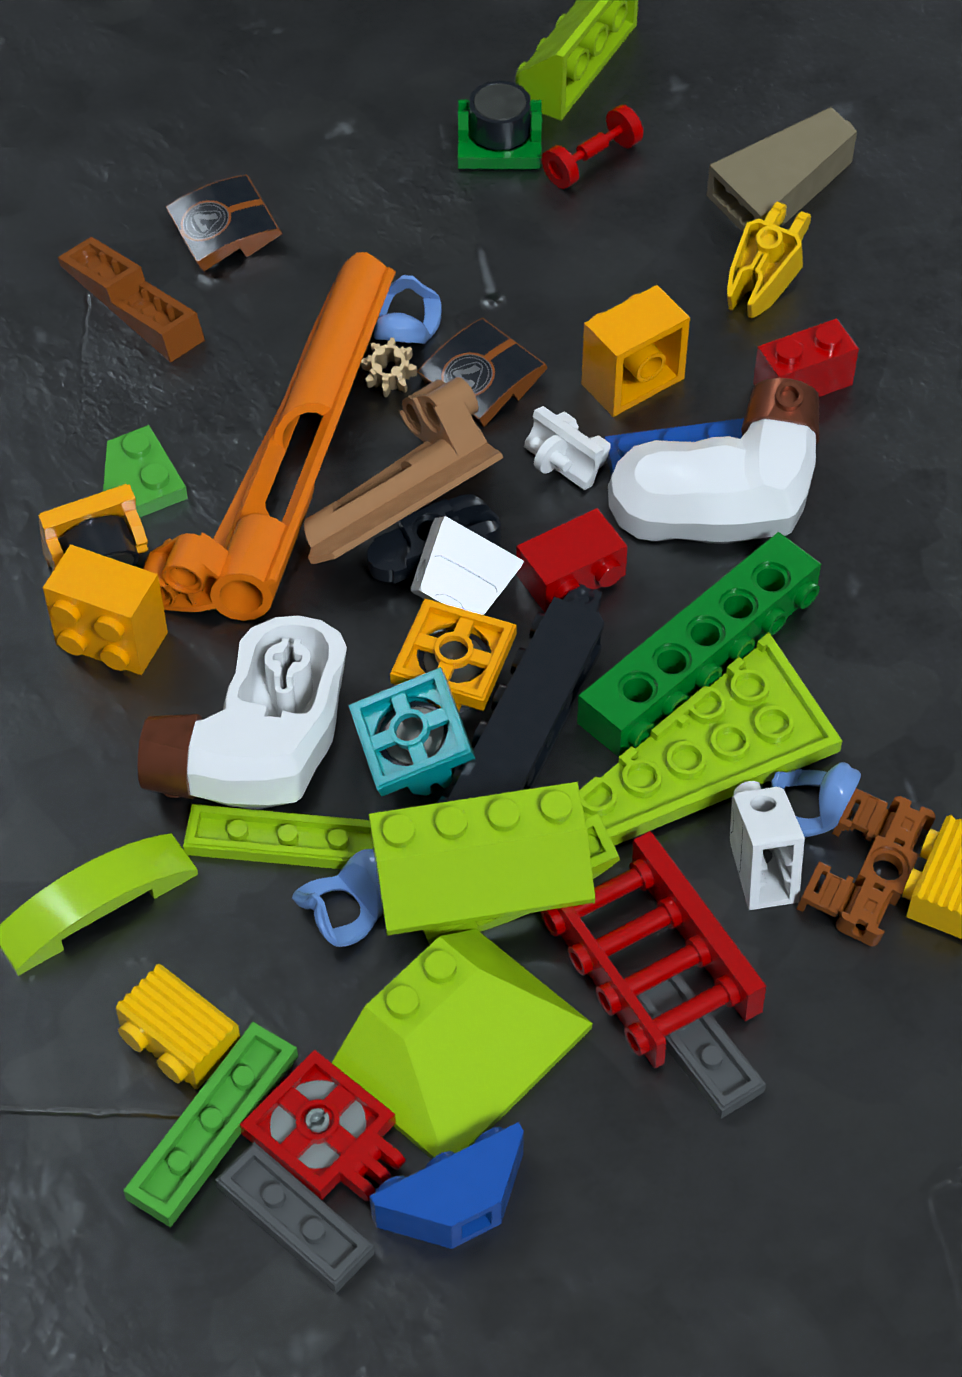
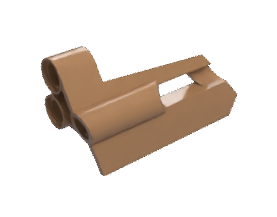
M456 377L445 383L437 379L403 399V409L399 411L408 429L424 443L339 500L305 519L304 531L311 547L308 556L311 564L338 558L503 459L501 452L487 443L483 433L471 416L478 412L479 407L475 393L465 380Z

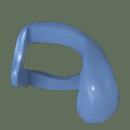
M402 275L390 285L374 327V339L389 341L392 337L395 339V342L419 344L428 342L437 331L441 321L442 309L439 295L422 284L414 276ZM406 288L412 289L423 298L425 308L423 323L405 313L387 314L393 297Z
M845 762L838 763L828 772L795 769L789 772L778 771L772 779V787L783 789L798 785L820 787V816L811 819L796 816L804 837L825 833L837 826L859 783L861 773L857 769L851 768Z
M364 849L354 854L337 876L310 881L293 893L292 899L299 907L314 911L315 921L320 933L334 946L344 947L359 942L370 932L376 921L383 914L373 849ZM331 891H345L349 893L360 905L361 912L359 917L350 924L332 928L325 903L320 896Z

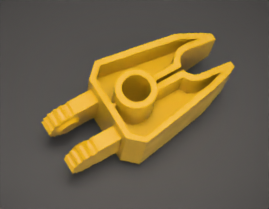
M776 202L765 220L758 218L746 223L729 273L727 298L730 310H733L745 293L749 291L753 292L747 303L748 317L754 318L774 304L803 267L801 241L810 225L811 214L800 211L790 229L787 230L780 227L785 219L787 207L783 203Z

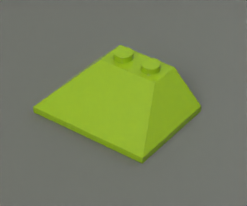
M477 929L439 936L368 1002L337 1052L332 1064L395 1113L396 1124L394 1127L429 1158L433 1159L443 1152L453 1151L457 1153L473 1145L481 1134L491 1129L592 1029L593 1023Z

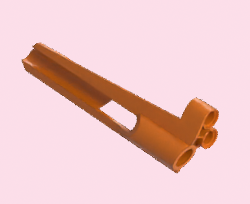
M368 252L355 253L344 263L338 272L336 280L309 334L284 399L214 538L212 539L203 532H201V535L181 534L174 539L169 538L165 540L163 545L150 551L147 555L142 569L158 574L164 610L202 612L217 609L219 613L230 619L246 621L255 620L265 615L271 608L314 493L317 475L396 272L392 268L386 267ZM304 413H318L323 416L281 522L276 518L270 517L266 509V500L300 415Z

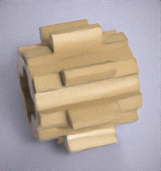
M392 337L386 345L380 346L379 343L372 342V356L368 355V358H364L361 361L362 369L369 371V375L365 379L366 386L368 388L373 386L375 388L381 387L384 397H388L391 394V390L395 389L404 393L407 392L405 380H410V377L417 376V366L409 364V360L413 356L411 347L404 349L402 346L398 348L395 344V339ZM387 362H395L396 366L392 367L391 373H383L382 369L386 368Z

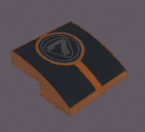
M247 174L208 184L166 206L194 259L203 271H206L239 248L248 257L282 235L277 223Z
M482 317L448 340L420 367L417 373L427 384L437 379L445 383L456 377L465 380L472 388L478 401V412L471 416L485 427L511 396L519 401L548 367Z

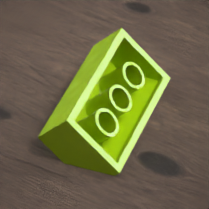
M575 0L569 12L559 17L555 29L547 38L541 39L536 52L528 62H523L520 65L515 78V83L522 86L529 93L530 101L542 100L543 114L558 120H562L636 27L638 0Z
M578 782L369 814L371 840L387 935L595 903L588 831Z

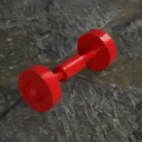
M618 105L606 115V124L609 132L606 134L599 132L577 146L576 153L571 155L566 148L560 145H555L545 151L542 155V166L549 180L558 188L566 189L579 179V169L576 162L580 159L587 161L609 146V141L612 139L624 148H630L640 142L644 132L637 114L626 105Z

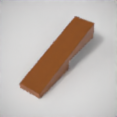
M92 236L57 257L60 266L170 363L205 341L197 312L145 281L141 266Z

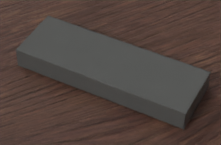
M677 974L636 997L653 1019L691 999L696 994L681 975ZM711 1013L665 1037L666 1049L720 1119L765 1092L766 1083Z
M255 1142L215 1179L216 1187L335 1293L375 1254L374 1245Z

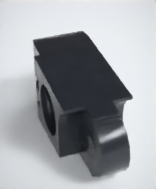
M472 494L460 495L450 500L443 499L415 511L399 520V528L374 538V542H372L367 550L369 573L375 579L384 582L393 581L394 584L406 580V586L409 588L412 586L435 518L446 516L500 547L501 522L499 517L488 507L483 499Z

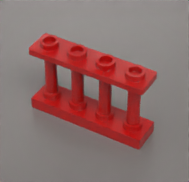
M651 831L633 840L632 862L629 864V870L594 887L595 903L541 911L544 923L551 934L555 937L561 935L569 946L568 953L576 970L583 976L588 974L597 986L596 994L604 1010L609 1015L616 1013L625 1026L624 1033L632 1050L638 1056L645 1055L654 1068L665 1063V1037L721 1006L726 1005L729 1008L734 1006L744 1021L763 1012L766 984ZM637 888L643 891L649 890L657 901V908L597 939L593 937L581 920V917ZM666 926L670 929L677 928L685 939V947L624 979L608 958V956ZM694 965L707 969L714 979L715 986L653 1019L636 997Z

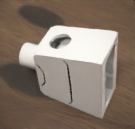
M446 516L435 518L411 586V592L423 599L426 598L484 615L521 568L524 561ZM446 628L437 630L433 632L431 635H435L438 632L446 631Z
M756 781L744 782L734 790L731 808L730 843L748 909L755 910L799 903L805 840L803 832L785 790L780 787L763 789L762 784ZM769 849L772 853V859L767 864L763 856V850Z

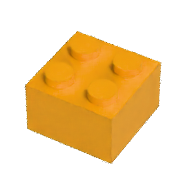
M658 285L642 293L632 295L625 302L606 312L594 315L590 320L584 322L581 384L612 417H615L685 379L690 317Z
M70 544L43 586L56 645L69 654L76 656L85 655L104 662L114 670H128L142 675L168 633L159 578L156 573Z

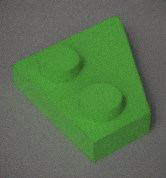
M149 425L107 441L103 491L124 484H130L136 498V510L139 518L188 499L184 482Z

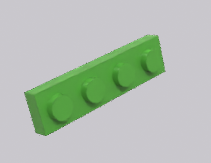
M252 1022L123 1190L125 1199L171 1228L240 1136V1124L273 1092L297 1060V1047Z

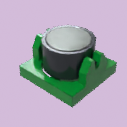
M502 80L491 81L478 86L471 93L470 100H458V169H541L542 100L530 101L529 93L522 86ZM475 144H479V145H481V146L487 148L488 150H485V149H483V148H481V147H479V146H477V145H475ZM521 144H524L523 146H521V147H519V148H517V149H515V150H512L514 147H517V146H519V145H521Z

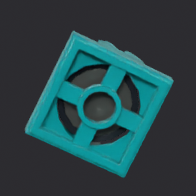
M441 667L349 705L377 791L381 796L407 786L413 794L429 795L432 784L438 783L443 788L448 787L452 782L454 775L452 770L454 767L475 759L447 678ZM427 700H431L435 704L439 705L441 708H438L433 704L428 703ZM385 716L386 718L381 724L379 733L376 734L379 722Z

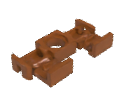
M856 788L839 823L832 832L833 835L839 837L841 831L857 829L863 832L862 836H866V840L870 842L872 839L874 840L855 883L852 882L854 878L849 875L845 880L830 873L832 867L819 861L796 909L804 912L808 904L835 918L839 914L840 916L836 922L838 931L869 946L878 945L885 933L878 926L888 904L896 906L901 897L910 873L920 855L913 852V848L922 828L927 831L930 830L936 819L935 813L923 806L919 811L911 808L912 801L902 796L895 797L889 809H886L888 806L887 802ZM857 803L859 804V807L855 813L853 820L850 821V818L853 813L852 808L854 804ZM881 860L892 863L898 869L899 878L895 880L882 879L874 871L873 863ZM822 874L826 877L817 894L815 892L820 884L818 880ZM856 924H862L865 930L858 929Z

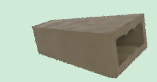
M830 107L710 164L707 197L742 232H744L747 222L758 218L765 220L774 203H783L786 205L787 211L785 219L780 225L782 227L852 163L857 131L848 120H845Z

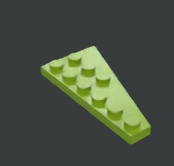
M768 632L757 641V647L743 659L738 657L727 666L726 673L711 686H703L651 730L650 737L636 748L631 746L619 756V761L602 777H594L579 790L585 819L599 813L615 846L733 797L734 790L744 782L756 781L764 784L771 781L778 771L789 772L800 769L836 754L841 750L842 739L774 638Z

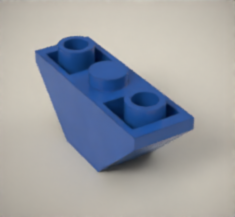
M517 1122L505 1129L502 1127L489 1129L481 1134L473 1145L457 1153L453 1151L443 1152L431 1159L425 1169L409 1177L396 1176L385 1181L378 1187L376 1193L370 1195L371 1215L376 1227L453 1249L500 1225L523 1157L524 1130Z

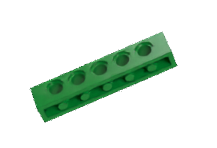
M777 532L578 695L577 724L618 758L631 746L638 747L650 737L651 730L703 686H711L720 678L727 666L738 657L743 659L754 649L757 641L768 632L771 636L776 634L783 627L789 615L799 607L805 609L815 600L820 590L818 581L821 563L780 532Z

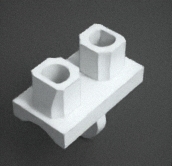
M544 406L534 410L533 428L524 443V447L536 455L534 467L544 474L555 469L584 490L593 486L598 469L606 464L611 448L610 443L599 435L590 438L578 431L579 427L576 419L565 411L555 415Z

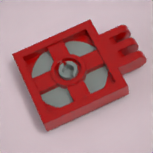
M315 1049L240 1124L241 1134L260 1146L321 1200L341 1181L360 1198L369 1201L370 1195L376 1193V1190L363 1178L364 1174L381 1185L389 1180L391 1175L378 1162L380 1158L395 1170H398L406 1162L404 1156L382 1138L396 1124L395 1113Z

